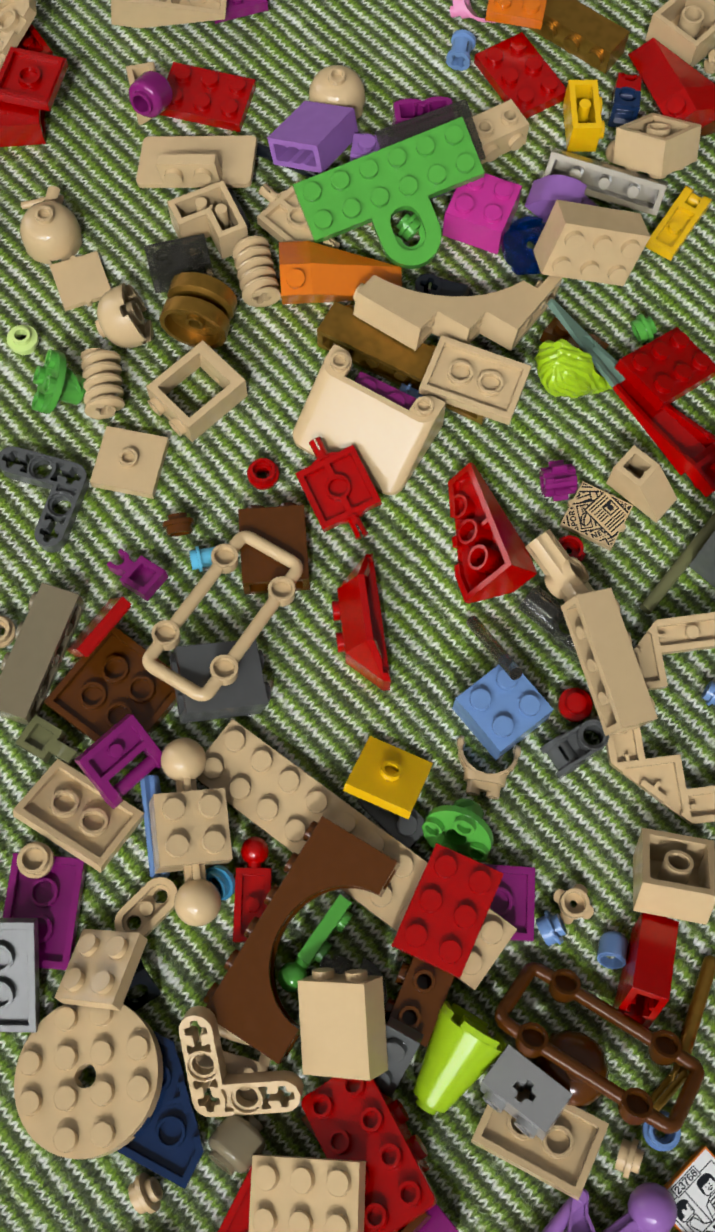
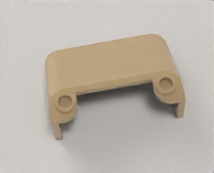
M334 344L323 361L293 429L294 443L297 447L313 456L315 454L309 442L314 440L318 450H320L315 439L318 437L322 438L328 453L339 452L354 445L375 489L385 495L398 494L403 490L441 430L444 422L446 402L430 395L421 396L415 400L409 410L347 378L346 376L352 367L351 355L347 350Z

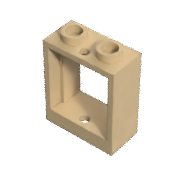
M203 340L146 386L150 398L148 404L151 409L159 416L162 414L170 420L169 425L179 436L184 434L191 442L196 440L248 396L246 380ZM201 367L223 390L192 416L188 417L166 395Z

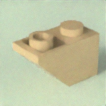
M635 445L613 467L606 482L607 485L656 523L678 499L661 466Z

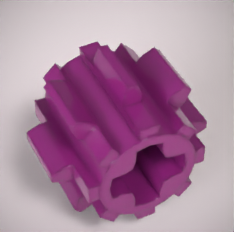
M564 460L548 462V467L540 468L539 482L544 497H552L554 502L569 500L568 494L576 493L578 479L573 464H564Z

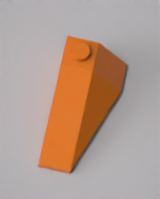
M311 241L279 242L282 305L354 301L353 295L357 287L361 283L365 284L373 275L402 287V271L400 266Z

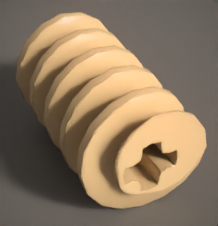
M257 235L246 237L236 243L232 256L235 260L234 265L237 270V278L242 291L243 301L252 307H267L277 303L281 298V293L278 289V281L275 279L276 272L273 269L274 262L271 259L272 254L269 249V242L264 237Z
M102 348L86 349L80 355L82 359L81 368L83 370L82 378L86 379L83 382V388L86 390L83 398L85 403L84 412L93 419H108L125 406V401L121 398L124 395V390L120 387L123 384V379L120 376L122 367L119 365L121 356L114 351Z

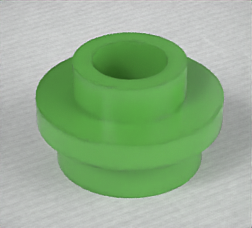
M407 213L396 226L400 230L397 236L410 241L418 232L420 221L415 213L412 216Z
M638 314L636 320L630 322L631 329L640 344L649 343L654 340V334L657 333L656 326L650 316L645 318L643 314Z

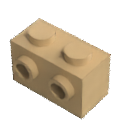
M512 99L464 120L481 164L492 162L499 156L509 151H516L526 144L530 124Z

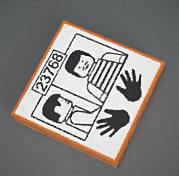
M702 1145L664 1185L673 1195L677 1204V1218L673 1227L678 1232H715V1156L706 1146Z

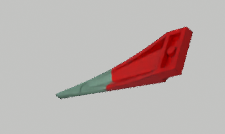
M551 298L547 303L548 307L583 352L590 353L594 366L680 475L686 473L693 485L705 497L715 491V436L670 404L657 411L614 368L618 361L603 349Z

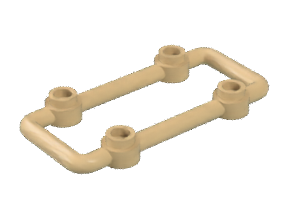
M251 531L238 532L228 544L217 545L212 550V565L170 620L159 621L153 626L151 632L153 642L142 657V664L150 674L199 702L210 700L221 686H228L237 680L239 661L278 607H284L293 602L295 598V584L303 573V564L299 558ZM244 544H248L290 569L285 576H279L270 581L268 585L269 598L227 655H219L212 660L210 664L211 677L204 687H200L156 660L163 651L173 650L179 645L180 628L221 574L231 573L237 568L238 552Z

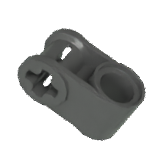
M590 719L569 732L555 737L542 746L540 750L543 754L549 756L558 770L556 775L560 779L579 768L587 760L598 755L607 745L609 735L605 736L599 720ZM592 731L596 733L599 737V744H587L583 738V732Z

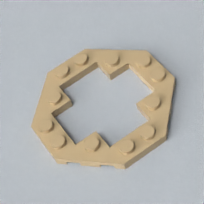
M715 612L655 620L634 648L637 661L643 669V678L648 691L668 687L662 655L715 648ZM640 727L609 735L606 749L610 766L688 824L695 825L715 822V785L687 789L680 754L646 759Z

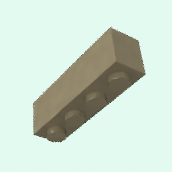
M554 148L551 151L544 177L548 175H565L575 178L587 185L585 195L654 216L658 214L668 185V181L653 179L645 174L558 148Z
M43 582L38 592L35 591L32 594L28 604L29 612L24 622L19 623L16 629L15 644L11 652H7L2 660V673L0 675L1 717L28 725L35 714L39 716L44 700L49 693L67 651L66 649L71 642L86 607L79 594Z

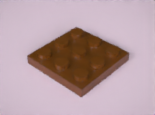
M114 626L89 657L80 658L44 700V703L95 742L127 714H133L150 736L177 703L174 687L150 674L144 668L142 657L146 649ZM157 658L156 661H158V662H160L161 664H163V665H165L166 667H168L166 664H164L162 661H160V660Z

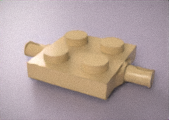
M263 184L259 189V195L268 200L269 204L257 216V224L279 242H314L293 185L289 189L277 193L268 184ZM334 238L318 243L336 249L340 247V243Z

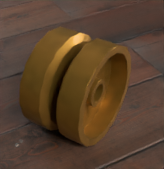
M182 272L174 276L167 294L168 299L163 306L159 318L161 327L177 341L192 347L198 345L202 340L212 349L222 346L227 339L230 329L229 322L233 318L237 306L235 293L221 280L207 274Z

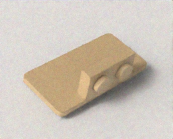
M253 135L148 136L144 138L136 176L137 185L140 188H203L223 180L227 188H247L252 184L258 145L257 139Z

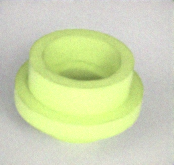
M17 325L8 332L7 344L13 352L20 355H29L36 350L39 337L33 327Z

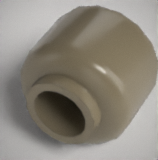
M238 1115L226 1116L208 1139L211 1149L208 1156L230 1176L234 1172L246 1173L252 1166V1155L261 1154L265 1148V1140L260 1133L263 1125L252 1115H243V1117Z

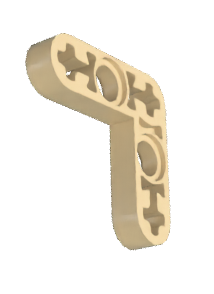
M204 1006L191 1007L186 1011L179 1025V1037L192 1103L199 1114L205 1117L290 1112L298 1107L303 1094L304 1084L296 1073L279 1070L227 1074L215 1014ZM193 1021H197L199 1027H205L201 1034V1042L198 1043L199 1031L197 1026H191ZM200 1054L209 1056L214 1062V1067L210 1069L200 1067L196 1063L195 1057ZM209 1081H212L210 1085L211 1095L217 1098V1101H212L209 1095H205ZM280 1086H285L286 1091L290 1092L291 1095L285 1096L284 1091L279 1090ZM250 1087L256 1091L258 1098L253 1101H247L239 1095L238 1089ZM266 1090L267 1094H270L269 1098H266Z

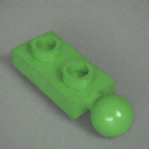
M341 894L300 950L297 959L294 962L284 964L279 970L278 981L284 990L288 992L298 991L297 981L307 977L306 970L312 965L314 960L320 964L330 951L332 945L328 943V940L335 930L342 933L352 919L353 914L349 912L352 902Z

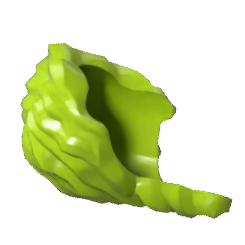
M560 339L556 342L546 340L539 346L538 353L534 358L538 377L545 390L552 396L575 399L590 393L599 394L600 392L612 389L605 378L594 368L590 353L583 352L565 339Z

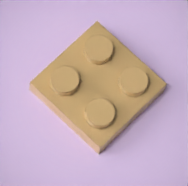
M83 928L54 998L62 1004L121 1011L148 939L141 933Z

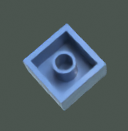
M509 657L457 696L452 707L495 761L544 723L554 710Z

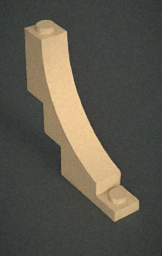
M373 275L365 284L361 283L355 290L353 300L355 301L353 315L414 351L432 333L438 337L443 335L466 344H470L478 334H481L512 351L548 308V301L551 298L555 300L563 277L548 276L544 281L539 280L535 286L523 280L511 287L483 295L441 296L406 289Z

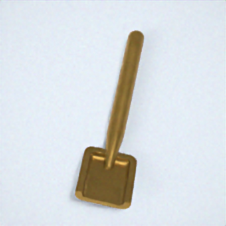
M707 955L703 959L679 1038L682 1043V1049L689 1054L692 1053L715 975V957L712 955ZM674 1062L673 1070L650 1094L653 1108L658 1112L661 1111L685 1082L688 1076V1071Z

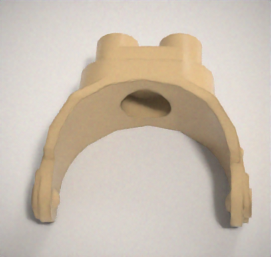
M459 736L457 739L458 758L464 770V781L467 782L466 794L479 796L480 792L486 793V798L499 799L501 788L505 787L507 776L518 763L517 760L521 755V747L515 745L513 760L507 769L498 773H484L475 769L467 761L463 751V745L465 744L464 736Z

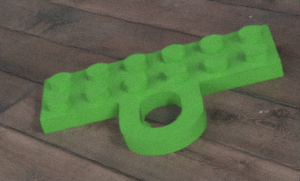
M460 117L293 184V189L315 243H321L372 222L385 256L393 264L401 268L416 269L431 262L438 253L441 244V227L430 199L484 177L485 172L464 119ZM402 210L412 211L420 221L418 231L420 240L417 245L412 247L406 246L402 239L394 234L391 227L392 217Z

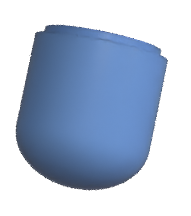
M617 931L605 932L599 940L597 961L609 969L624 967L628 953L627 938ZM606 956H613L615 958L609 959Z

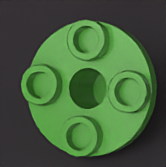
M49 349L45 357L44 366L38 365L36 367L33 383L37 384L38 387L32 400V410L50 414L59 401L74 405L82 402L86 392L83 388V382L86 379L67 368L66 356L63 352Z
M462 798L456 800L452 805L435 807L427 814L422 825L424 837L433 849L436 843L478 862H484L487 859L493 845V833L488 824L483 820V809L471 799Z

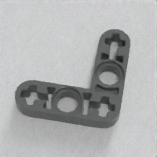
M10 446L0 452V470L6 477L51 490L35 528L34 535L42 550L51 553L60 551L67 543L89 487L90 481L86 470L78 463L20 447ZM15 458H18L22 465L13 464L10 468L7 462H13ZM46 464L52 467L51 473L46 477L42 478L35 475V471L40 465ZM75 474H78L80 481L74 480L72 484H69L66 477L73 478ZM60 501L71 503V508L65 514L54 512L55 505ZM54 529L58 537L51 538L50 541L47 542L44 535H50Z

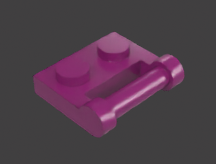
M127 714L74 761L97 788L104 801L111 808L115 809L123 802L122 797L155 767L158 769L162 767V752L134 715ZM144 751L146 758L112 786L109 780L138 754Z

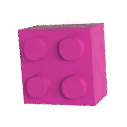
M485 173L483 178L456 188L445 212L442 235L498 255L518 209L522 186Z

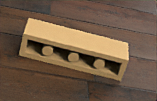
M612 588L577 594L564 603L561 609L605 736L639 728L658 719L654 700L649 695L643 678V669L637 661L632 647L631 636L626 630L620 613V605L615 599Z

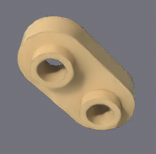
M156 877L148 881L117 912L114 921L116 931L141 933L146 938L175 909L174 900L178 891L177 886L171 880L164 877ZM159 891H166L168 894L167 900L164 903H157L155 900L156 894ZM133 917L141 919V925L136 930H131L129 927V921Z

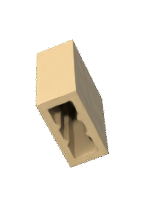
M324 967L313 969L312 975L298 980L303 1075L371 1081L388 1071L383 976L368 975V970L352 969L345 971V974H335L334 968Z

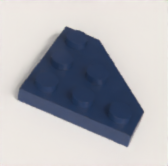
M153 1030L163 1059V1081L159 1100L152 1116L146 1119L142 1127L134 1135L135 1138L117 1150V1152L186 1189L205 1152V1147L176 1042Z

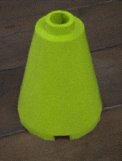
M445 1001L439 1011L413 1089L414 1094L418 1097L416 1104L431 1115H435L437 1111L445 1113L500 1057L508 1046V1041L498 1031L492 1037L487 1028L489 1024L455 1003L450 1006L449 1002Z

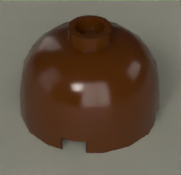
M563 1030L548 1036V1042L608 1079L609 1066L605 1053L594 1039L582 1032ZM539 1056L534 1058L533 1064L573 1094L568 1105L578 1108L586 1107L602 1095L545 1057Z

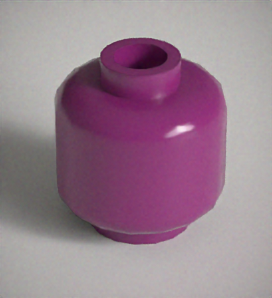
M155 71L144 72L131 84L128 92L133 109L140 115L149 118L158 116L171 103L173 97L172 88L168 80Z

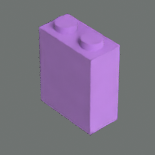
M304 101L267 137L273 164L323 173L352 143L354 133H358L354 108Z

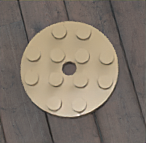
M64 1004L49 1013L38 1024L37 1032L31 1033L26 1040L15 1071V1103L19 1118L27 1133L38 1145L48 1152L69 1159L100 1158L112 1154L127 1145L135 1138L134 1135L142 1127L146 1119L152 1116L159 1100L163 1081V1059L157 1037L150 1025L125 1004H123L121 1011ZM91 1065L96 1071V1079L90 1087L85 1088L78 1078L81 1077L83 1070Z

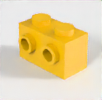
M568 80L563 101L566 148L568 152H596L599 139L604 138L605 122L601 118L602 97H599L598 80Z

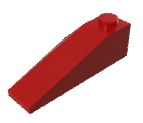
M652 38L628 54L638 74L642 76V81L661 115L702 125L701 128L715 120V84L655 38Z
M470 462L448 481L450 517L455 519L456 536L452 537V544L454 548H457L458 564L454 565L455 578L465 603L469 604L515 592L537 574L525 544L476 466Z

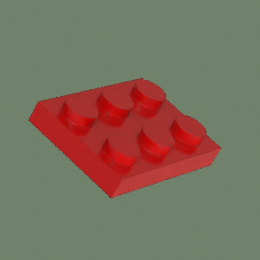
M523 32L475 54L474 64L504 102L512 99L526 119L564 101L565 85Z
M173 62L167 77L172 88V101L165 108V111L159 115L241 132L256 89L255 79Z
M678 327L622 357L614 367L657 411L715 376V364L711 361L710 357L704 354Z
M436 843L391 946L460 979L504 873Z

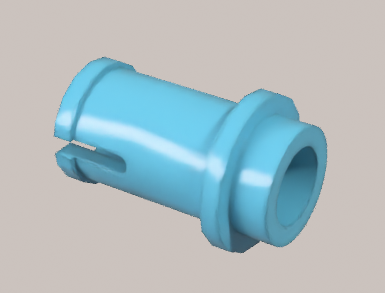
M195 546V550H190L192 570L199 569V572H203V568L210 567L212 565L211 552L215 547L199 549V546Z

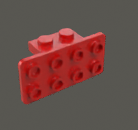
M331 1078L303 1097L301 1106L326 1158L366 1161L364 1232H397L435 1206L437 1201L436 1195L424 1174L429 1170L424 1159L428 1156V1152L418 1135L412 1136L405 1124L409 1120V1116L398 1099L393 1101V1099L382 1094L375 1079L365 1081Z

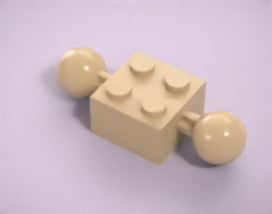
M182 737L168 743L161 755L162 769L171 780L175 781L176 792L153 794L149 802L155 874L184 871L185 883L176 893L174 900L175 911L184 923L199 927L212 922L217 917L221 908L220 893L214 884L206 880L205 868L213 865L227 866L233 859L225 788L197 790L196 779L205 769L206 754L203 747L197 741Z

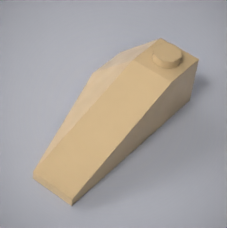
M111 0V24L133 28H149L225 20L227 0Z

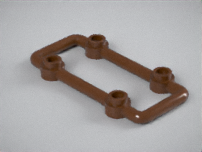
M540 962L526 963L512 982L494 1013L495 1022L498 1027L515 1038V1044L519 1053L526 1058L543 1056L618 1104L621 1118L630 1125H641L646 1122L665 1134L678 1132L683 1126L704 1081V1067L697 1058L682 1049V1043L677 1035L668 1030H659L655 1033L583 989L579 977L569 969L554 971ZM534 977L549 984V992L555 1001L568 1003L575 1000L646 1044L650 1057L656 1064L665 1066L675 1062L689 1071L668 1117L653 1108V1101L644 1090L629 1088L625 1091L548 1042V1033L541 1025L534 1022L522 1025L510 1017V1014Z

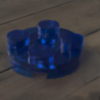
M530 216L517 219L504 234L502 254L506 262L511 266L512 271L517 275L541 274L533 252L534 249L527 248V243L532 242L533 245H536L545 226V223H542V218Z

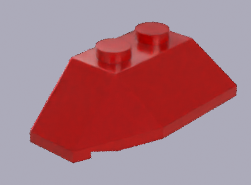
M373 553L363 557L338 587L337 601H331L333 620H340L341 632L336 633L338 653L344 652L346 664L381 690L386 691L390 690L391 677Z

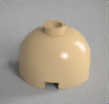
M330 65L320 70L314 76L309 88V101L354 108L357 120L361 117L365 105L364 84L359 75L350 67Z
M55 201L36 203L25 212L21 220L20 236L27 254L37 262L52 264L51 261L59 259L61 261L68 260L72 255L78 253L82 245V230L74 213L63 204Z
M125 283L104 293L98 303V320L95 321L96 328L103 338L107 337L111 343L121 348L130 349L150 342L154 337L152 322L148 320L145 323L142 313L147 309L131 285L125 286Z

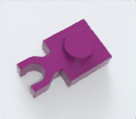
M122 549L118 551L120 558L124 560L122 564L114 565L110 561L106 564L111 572L122 576L120 581L124 587L146 601L168 579L166 571L142 555L133 562L129 554Z

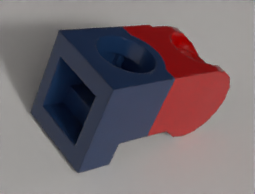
M618 72L608 120L609 127L617 128L637 119L641 99V75H627Z

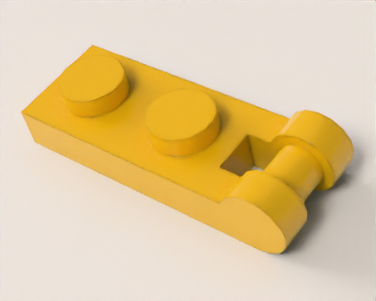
M685 186L651 234L645 247L672 261L696 224L708 210L712 199L705 195L702 198L694 193V189Z

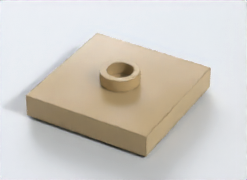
M106 426L90 479L91 487L154 499L170 443L168 437Z

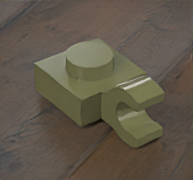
M36 714L15 742L19 747L45 763L54 755L72 768H75L77 765L74 760L79 756L78 752L62 743L67 734Z

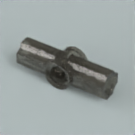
M537 585L521 602L518 609L546 631L554 645L566 648L578 658L571 635L565 634L559 627V624H567L561 609L562 605Z

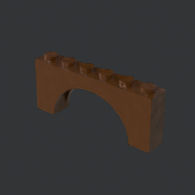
M323 816L318 823L313 821L303 836V840L306 843L299 854L294 852L287 861L283 870L287 875L280 886L275 884L270 889L264 900V904L267 905L260 919L254 917L244 933V936L248 939L240 951L235 949L229 956L224 966V969L227 970L226 975L220 984L215 982L211 986L203 1001L207 1004L206 1008L215 1014L219 1025L277 1064L283 1063L300 1036V1025L289 1015L282 1004L275 978L276 955L287 926L304 906L317 897L331 891L360 889L382 897L400 866L394 859Z

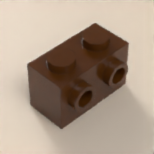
M415 957L412 958L410 964L403 961L395 981L401 987L396 999L389 997L384 1007L385 1020L388 1021L391 1016L424 1034L420 1045L427 1047L439 1011L445 1002L455 976Z

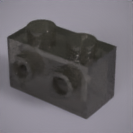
M204 234L144 246L155 294L168 293L174 276L182 272H198L214 277Z

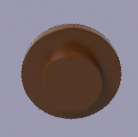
M184 512L170 514L167 516L168 520L162 522V528L166 529L167 536L169 537L193 533L192 526L195 524L194 518L187 517V513Z

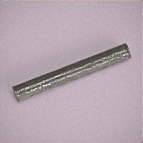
M469 617L466 621L469 629L512 680L519 679L523 671L478 617Z

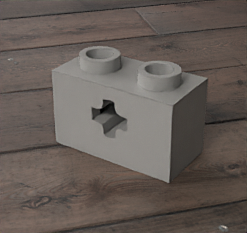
M509 1044L484 1077L480 1087V1091L484 1093L483 1100L491 1108L499 1113L504 1109L516 1119L514 1124L522 1133L532 1139L536 1135L542 1141L573 1095ZM524 1089L531 1092L529 1099H524L522 1103L516 1099L518 1092H522Z

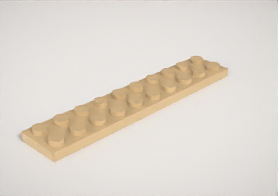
M232 718L205 752L206 766L196 780L208 789L225 788L226 801L230 806L292 853L299 854L306 843L303 840L306 830L313 821L318 823L323 816L397 861L400 866L382 897L360 889H341L397 932L427 862ZM490 908L459 979L474 991L517 931V928Z

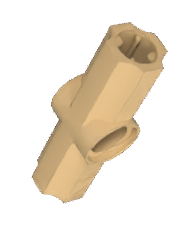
M550 529L525 546L545 574L544 582L546 587L556 598L563 599L566 603L577 594L595 591L588 582L589 574L585 566L577 558L568 555Z

